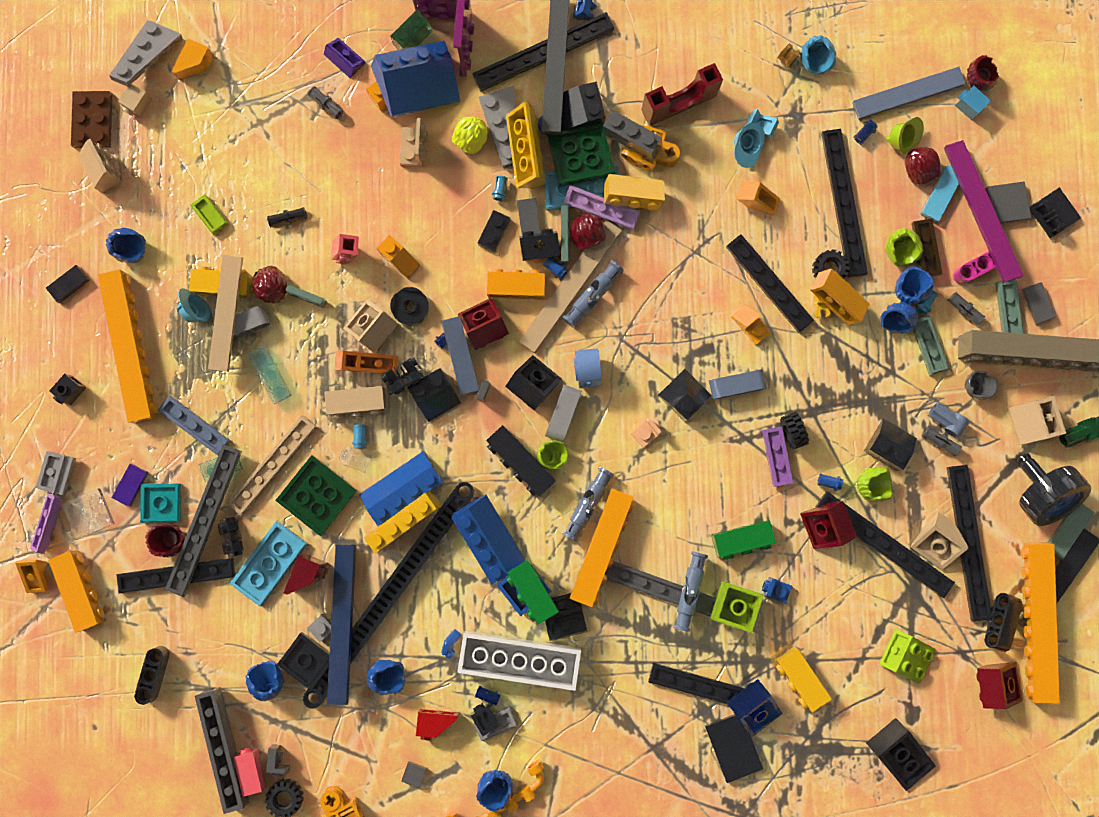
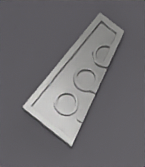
M147 20L110 73L111 80L129 87L145 72V68L155 64L158 61L157 58L162 53H167L171 49V45L183 39L182 35Z
M514 85L479 97L503 168L513 165L506 115L516 108Z

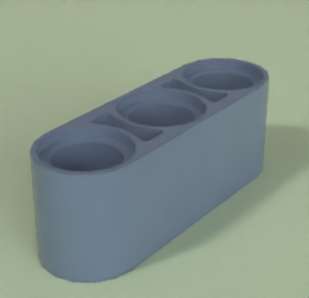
M763 369L709 380L713 400L767 389Z

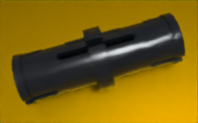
M305 207L291 211L283 210V213L267 216L270 228L282 224L290 225L294 221L307 219Z

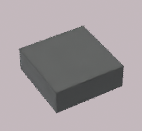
M482 381L476 395L478 400L485 401L491 386L490 382Z
M408 761L401 782L420 788L427 768Z

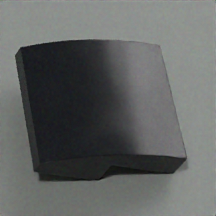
M571 593L552 598L559 612L545 620L550 641L587 632L581 603L569 599Z

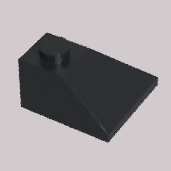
M686 369L658 394L684 422L712 396Z

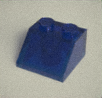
M758 679L748 684L744 690L734 695L727 702L732 712L751 737L783 714L772 695Z

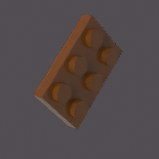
M72 91L71 146L73 148H82L85 142L91 139L96 144L99 143L102 148H111L112 93L110 91Z

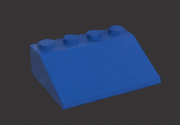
M445 41L375 55L371 68L391 118L460 102L452 57Z

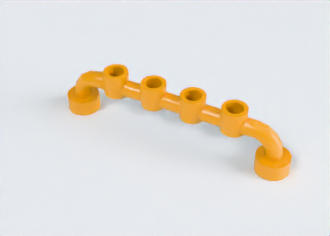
M536 760L527 767L531 776L536 775L534 783L526 785L520 792L511 795L503 809L497 811L487 810L486 813L477 817H502L501 812L506 809L509 813L515 811L519 807L517 802L525 799L526 802L533 800L536 797L534 792L544 782L542 772L544 765L541 760ZM453 812L446 817H458L456 812Z

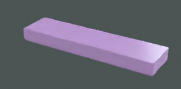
M571 185L563 202L633 230L640 215V211L627 206L604 204L603 197Z

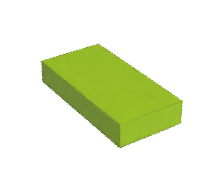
M206 194L190 205L213 235H216L229 225Z

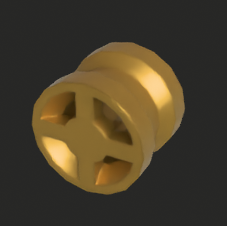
M789 43L777 58L783 60L789 68L798 59L801 52L794 50L793 45Z

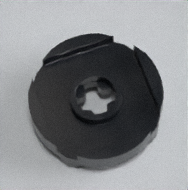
M405 287L398 291L397 294H394L391 299L390 309L394 318L401 324L413 326L424 321L429 311V302L419 289ZM411 301L415 308L408 311L405 308V304L407 305Z

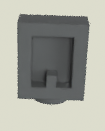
M272 744L268 748L266 773H272V776H284L290 770V765H279L283 758V751H280V745Z

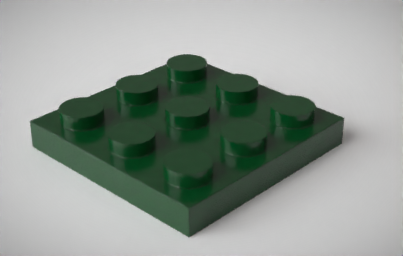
M602 123L561 131V135L547 134L559 187L607 178L609 174L615 175Z
M311 455L275 501L319 536H322L358 490L314 455Z

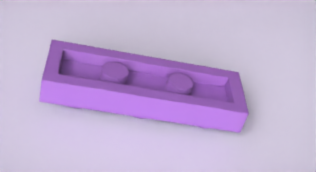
M782 426L762 430L773 487L792 484L793 479Z
M47 493L30 547L36 553L45 554L46 549L50 545V535L52 530L55 529L56 516L62 507V498L55 494Z

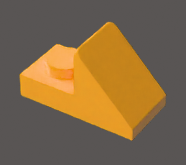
M745 304L731 318L749 339L757 345L771 331L759 319L761 315Z
M35 559L17 560L15 562L26 593L47 591L48 584L43 573L48 564L47 561Z

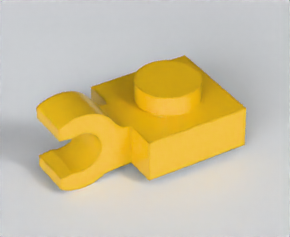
M813 294L815 318L820 317V311H824L825 318H828L830 316V309Z

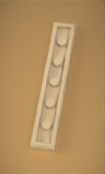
M222 256L208 365L209 370L229 372L244 259L242 257Z
M301 415L227 504L243 516L316 430L317 426Z

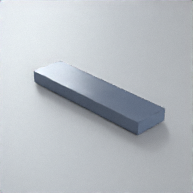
M461 317L442 320L441 323L460 395L478 391L479 387Z
M170 395L157 410L217 456L222 445H228L231 442L230 439Z

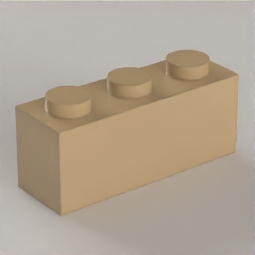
M383 386L324 392L326 415L332 416V419H341L347 414H351V417H361L363 413L370 412V415H380L382 411H387L385 388Z

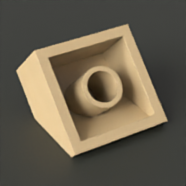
M366 300L343 329L375 353L381 348L387 337L394 332L398 323L379 307Z

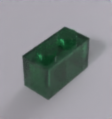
M416 10L390 37L393 45L398 50L418 46L432 33L430 22Z

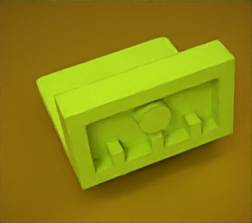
M895 629L879 664L920 684L936 649L913 636Z

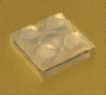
M100 488L62 504L76 540L115 524Z

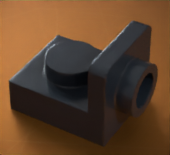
M489 703L477 705L473 708L474 712L471 714V718L482 737L500 726L490 709Z

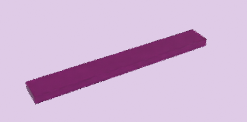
M964 140L946 145L944 147L945 153L1003 284L1023 277L1021 268Z

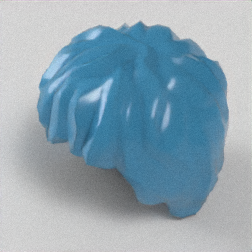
M822 35L810 38L801 50L802 64L808 73L813 75H820L832 70L836 62V50L833 43Z

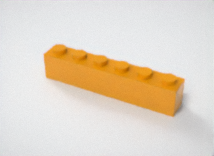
M615 489L610 490L569 599L592 607L593 604L597 605L601 595L598 593L600 585H605L608 576L605 575L607 567L611 568L614 561L612 556L613 550L618 549L621 539L618 538L621 531H625L628 520H625L627 513L632 512L635 502H632L633 496Z

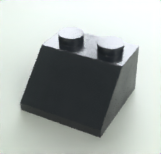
M532 355L514 372L505 387L535 411L562 378Z
M441 368L423 377L417 384L407 387L428 422L461 404L460 399Z
M883 418L864 452L894 470L901 471L905 469L914 453L917 438Z

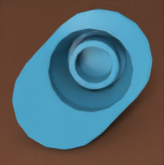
M746 124L734 137V155L741 167H752L759 158L765 140L764 130L759 124Z
M185 288L179 290L178 298L180 303L177 307V312L185 321L194 323L210 319V307L201 296Z

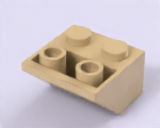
M88 139L80 150L78 157L94 188L103 193L122 183L119 178L121 174L117 167L112 165L110 161L112 156L107 149L104 150L99 143L96 144L91 139Z
M1055 396L1008 408L1019 445L1066 434Z

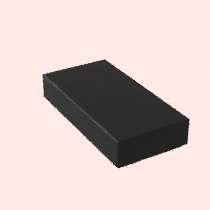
M75 265L47 286L46 289L54 300L60 304L90 280L80 267Z

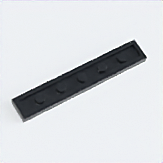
M742 234L726 246L728 251L798 333L814 321Z
M1083 529L1064 559L1060 560L1055 567L1056 605L1099 544V538L1086 529ZM1023 614L1018 621V624L1022 627L1027 626V618H1024Z
M234 558L199 562L191 583L235 577ZM174 566L116 574L118 594L166 587Z
M654 662L652 663L648 678L649 683L761 714L767 694Z

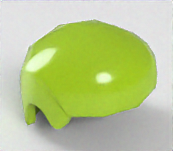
M552 440L543 443L539 447L537 459L545 469L553 470L558 469L567 462L569 453L566 445L561 441Z

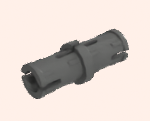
M313 86L308 91L307 95L317 102L322 110H326L335 119L341 117L343 109L337 106L330 96L324 95L316 86Z
M954 292L947 300L960 310L959 313L961 315H966L976 326L984 320L985 316L973 307V303H968L957 292Z
M929 426L921 434L922 437L936 444L937 448H943L954 456H957L962 449L961 445L948 439L946 434H940Z

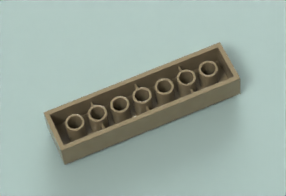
M971 330L959 336L958 358L965 359L964 362L971 363L977 362V360H984L985 364H995L996 361L1003 362V365L1022 363L1024 367H1033L1034 364H1039L1041 368L1060 366V369L1070 370L1073 367H1079L1080 371L1098 369L1099 372V339Z

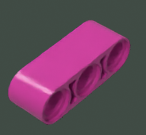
M989 251L957 268L953 272L954 281L958 284H965L995 268L996 266ZM978 262L983 264L984 269L979 267ZM962 270L967 273V278L963 277Z

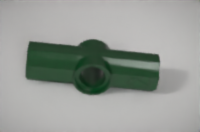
M1099 416L1078 422L1076 426L1066 429V434L1059 435L1061 444L1065 448H1069L1083 441L1098 438Z

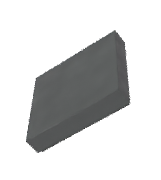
M1025 181L987 186L985 188L1000 223L1031 218Z

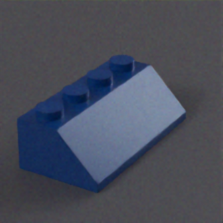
M422 451L359 495L376 525L380 526L421 495L435 490L445 482L424 451Z
M487 494L453 513V522L491 584L508 576L507 572L526 560Z

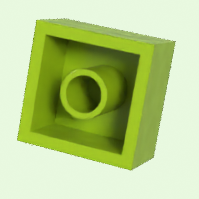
M722 581L710 618L752 633L764 595Z

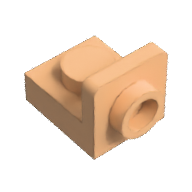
M648 418L631 435L644 448L662 433L660 430L662 427L657 420Z

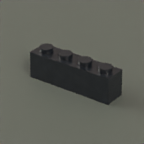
M503 425L486 440L489 443L486 447L494 455L498 453L502 457L500 462L507 469L511 467L515 471L513 475L520 483L524 480L529 485L526 489L533 496L537 494L540 497L556 482L547 470Z

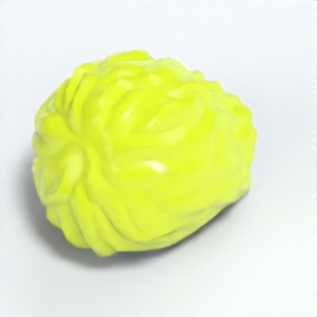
M478 117L462 118L454 129L452 142L466 153L476 154L487 140V126Z

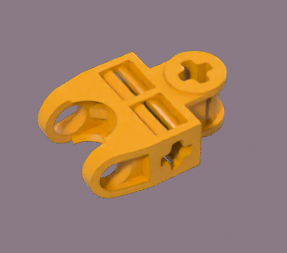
M641 125L662 137L663 146L653 162L633 150L623 149L621 154L625 160L633 165L653 172L656 164L667 168L674 167L678 162L680 150L677 145L665 141L667 132Z
M337 786L328 787L321 796L320 804L325 813L320 815V817H365L357 798L354 797L347 801L343 791ZM329 796L331 798L335 797V801L333 799L329 800Z

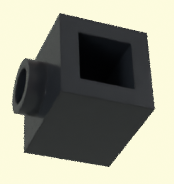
M64 373L49 391L54 395L53 399L59 404L72 405L86 387L74 376Z

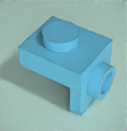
M754 109L752 114L748 116L747 124H759L764 130L765 137L772 139L779 121L778 118L761 115L758 109Z

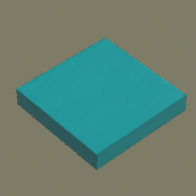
M141 484L140 523L181 522V484Z

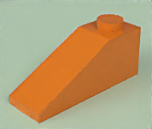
M336 351L335 370L383 374L392 369L395 375H397L393 367L397 368L398 356Z

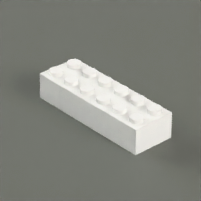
M465 630L457 673L575 691L581 648Z

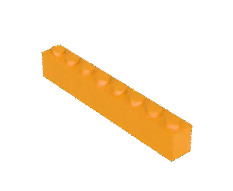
M120 269L97 274L128 423L137 424L157 419L158 407L153 401L154 388L149 381L150 369L146 365L145 358L147 355L141 343L143 335L137 324L139 316L134 309L135 297L130 290L131 278L129 274Z
M1048 542L1023 543L1024 547L1021 548V557L1024 559L1022 577L1025 579V587L1022 588V595L1026 605L1023 607V616L1027 618V626H1024L1023 630L1024 636L1027 638V646L1024 647V654L1027 658L1025 675L1028 678V685L1025 688L1026 696L1034 703L1060 704L1054 544Z

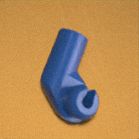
M456 629L447 636L442 646L441 653L447 659H450L455 654L451 647L461 637V634Z

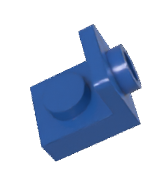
M769 577L763 583V595L786 604L792 585Z

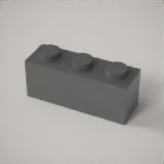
M614 110L603 125L605 135L652 162L663 146L662 137Z

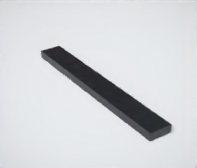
M607 12L568 29L566 53L614 31V26ZM548 39L472 73L480 92L545 63Z
M841 128L822 131L821 137L843 256H846V261L849 260L848 267L850 269L847 271V278L865 276L868 274Z
M968 464L946 467L955 525L968 546V549L960 556L970 620H988L991 616V607Z
M825 491L815 507L841 500ZM845 504L859 539L937 595L945 598L954 585V581Z

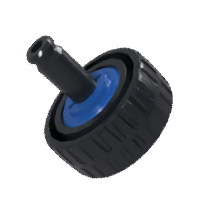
M1025 453L1017 459V464L1021 466V469L1033 482L1022 494L1019 505L1037 526H1046L1066 517L1077 509L1091 493V485L1073 466H1063L1046 474L1035 459L1031 458L1030 454Z

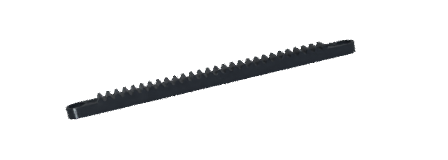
M461 482L455 487L353 626L350 665L454 524L452 520L453 513L467 506L473 498L475 490L470 483ZM467 486L470 489L468 497L460 495L459 490L461 487ZM329 660L304 693L303 702L310 709L319 707L327 697ZM310 693L318 695L319 700L317 703L309 701Z

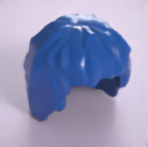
M122 227L108 234L105 245L108 253L117 261L135 263L143 258L146 239L135 230Z
M913 266L901 273L896 281L895 293L901 302L913 305L919 304L929 297L935 282L928 272Z
M893 303L888 305L887 310L882 313L880 317L881 326L891 333H906L917 325L918 312L910 303Z
M379 660L368 670L367 683L374 693L388 695L396 694L403 690L406 675L404 674V666L401 662Z
M273 661L254 665L247 671L246 685L248 691L257 700L268 701L274 699L283 688L284 677L282 671Z
M501 770L485 772L477 784L476 797L480 805H483L489 811L503 809L512 794L513 780L510 775Z

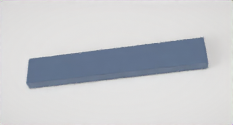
M956 67L854 100L852 104L857 118L860 120L962 87L966 83L960 67Z

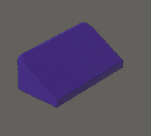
M340 38L333 40L325 46L324 55L349 78L365 64V61Z

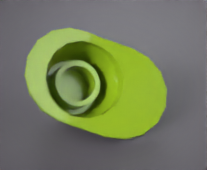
M914 117L905 123L894 125L890 135L886 138V142H889L891 147L898 149L902 154L908 152L919 144L924 132L923 121L919 117Z

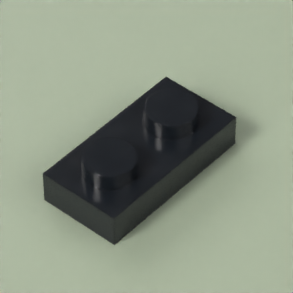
M493 210L477 244L495 253L511 218Z

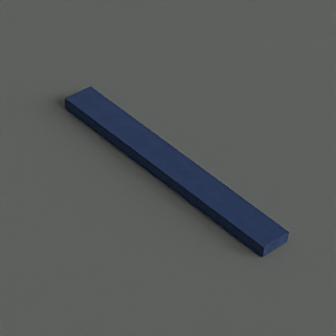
M335 545L327 704L348 705L356 545Z

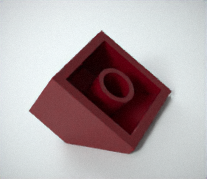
M492 298L458 313L474 350L483 348L487 344L502 339L509 334Z
M844 501L827 503L800 513L813 549L844 546L857 537Z
M307 554L298 556L283 594L288 595L321 581V579H325L329 569L327 568L328 562Z
M1017 662L990 664L977 668L976 678L980 685L979 697L983 708L1008 709L1023 701Z

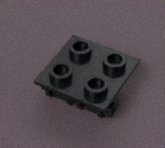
M1060 187L1029 207L1031 213L1049 238H1052L1081 219Z
M409 358L402 362L407 372L404 371L401 364H398L403 372L402 375H400L396 367H393L398 377L392 369L383 373L384 375L381 378L386 383L389 395L401 393L405 389L404 387L409 384H417L424 377L415 358Z
M235 517L222 518L220 524H218L220 536L223 535L224 543H222L223 553L227 554L228 558L234 555H242V550H244L242 541L232 543V541L239 540L241 537L231 539V535L239 534L240 531L230 533V531L239 530L238 520H235Z

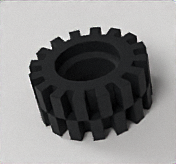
M834 249L831 251L826 250L815 259L812 265L814 266L812 272H815L813 276L816 278L819 272L825 271V262L832 261L837 265V273L845 279L848 275L847 271L850 269L848 267L849 260L846 261V256H842L840 251L836 252Z
M793 412L781 417L780 424L789 446L792 449H797L808 445L807 429L804 427V422L799 414Z
M281 779L270 787L265 796L267 797L265 799V803H267L266 809L271 810L269 814H275V817H291L298 811L302 805L301 803L304 799L302 795L304 793L300 791L301 786H297L296 781L290 782L291 779H286L285 781ZM282 791L288 792L291 795L292 800L288 806L280 805L277 800L278 794Z

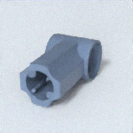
M939 402L930 409L927 415L943 426L944 430L955 438H960L970 423L965 416L952 412Z

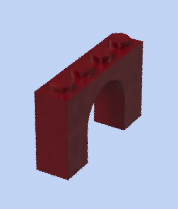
M713 63L697 70L695 79L676 93L667 95L663 86L645 93L641 111L648 125L652 126L717 97L723 78L716 64Z

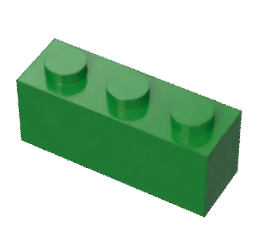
M770 520L711 534L716 556L722 557L723 560L734 558V554L740 552L741 555L753 553L752 549L760 548V551L772 548L771 544L776 543Z
M528 559L507 572L509 576L506 578L512 588L514 586L519 592L517 597L521 604L526 603L529 608L527 614L532 622L536 621L540 624L559 612Z

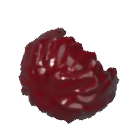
M981 55L970 63L967 68V81L971 88L975 86L980 91H988L997 84L999 75L996 65L992 63V57Z
M917 147L908 152L905 158V168L911 182L925 184L939 177L940 158L934 149Z
M583 214L577 217L571 224V237L579 250L600 244L606 239L601 219L593 214Z
M271 265L255 272L253 275V292L256 297L265 303L273 304L279 303L280 300L285 298L287 280L282 271L276 266Z
M160 523L148 530L145 536V543L152 555L168 558L180 552L185 535L176 525Z

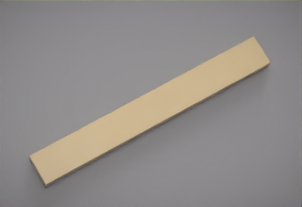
M608 220L603 223L606 239L600 244L586 248L520 339L519 343L533 353L539 348L622 230Z

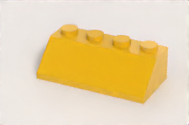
M524 102L506 115L516 188L536 189L545 184L543 156L540 150V137L538 135L535 110L529 102Z

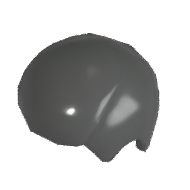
M984 371L972 372L967 376L964 384L968 395L973 399H989L997 391L996 379L990 378L987 372Z

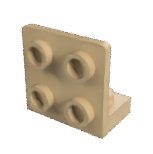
M417 118L416 128L402 127L400 166L423 167V161H426L427 151L424 149V143H427L428 132L425 125L422 124L421 118Z

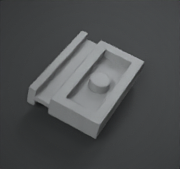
M46 451L36 489L66 495L76 458Z

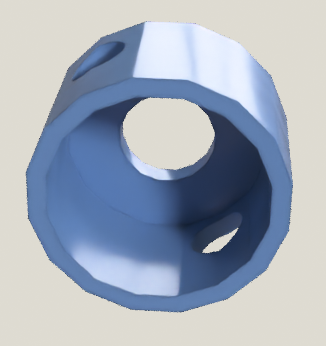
M598 348L576 350L574 367L579 389L602 386Z

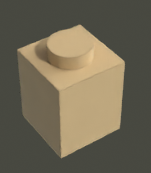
M131 84L125 89L118 103L123 106L122 110L130 116L135 114L141 117L152 98L146 92Z

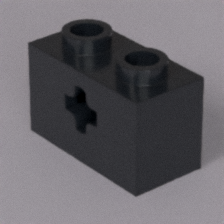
M549 228L541 230L542 233L534 234V231L523 232V236H519L522 260L560 256L557 231ZM541 239L542 243H545L542 244V248H538L537 245H534L537 243V240Z

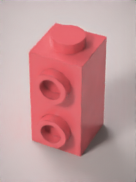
M339 234L332 241L331 260H336L338 264H348V262H351L358 255L359 236Z
M251 747L240 749L233 759L242 797L262 792L267 785L258 748L252 750Z

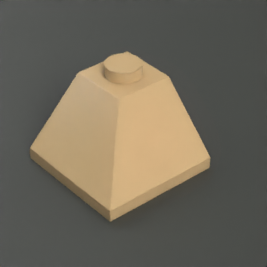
M940 512L925 524L911 544L913 550L941 570L968 549L955 523Z

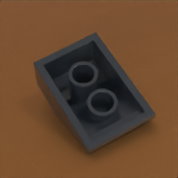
M597 81L579 85L563 92L561 131L600 123L604 125L606 116Z
M897 718L866 742L873 753L906 791L936 767L912 734Z

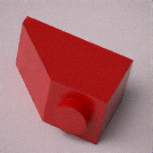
M420 709L417 717L416 736L426 741L436 738L458 719L459 712Z

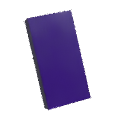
M129 464L111 498L131 507L141 488V484H143L149 472L134 464Z

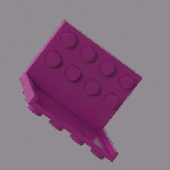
M413 0L416 15L421 18L455 19L453 48L458 49L460 59L459 76L467 77V70H471L470 52L472 53L473 41H470V35H474L471 1Z

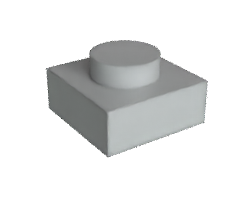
M321 614L307 629L321 642L331 633V622Z

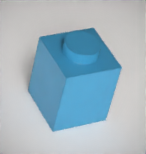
M973 86L969 91L965 89L957 97L959 102L955 106L969 119L973 120L991 100Z

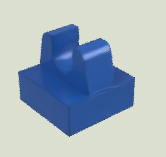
M577 0L573 17L578 20L582 18L590 20L594 18L590 10L596 9L597 5L592 0Z

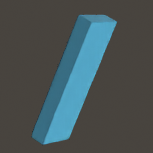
M949 164L945 166L920 215L928 219L932 218L936 223L941 219L959 184L952 166Z

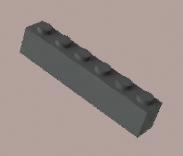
M221 687L195 695V700L223 814L243 809L249 803L248 796L242 797L233 759L237 755V750Z

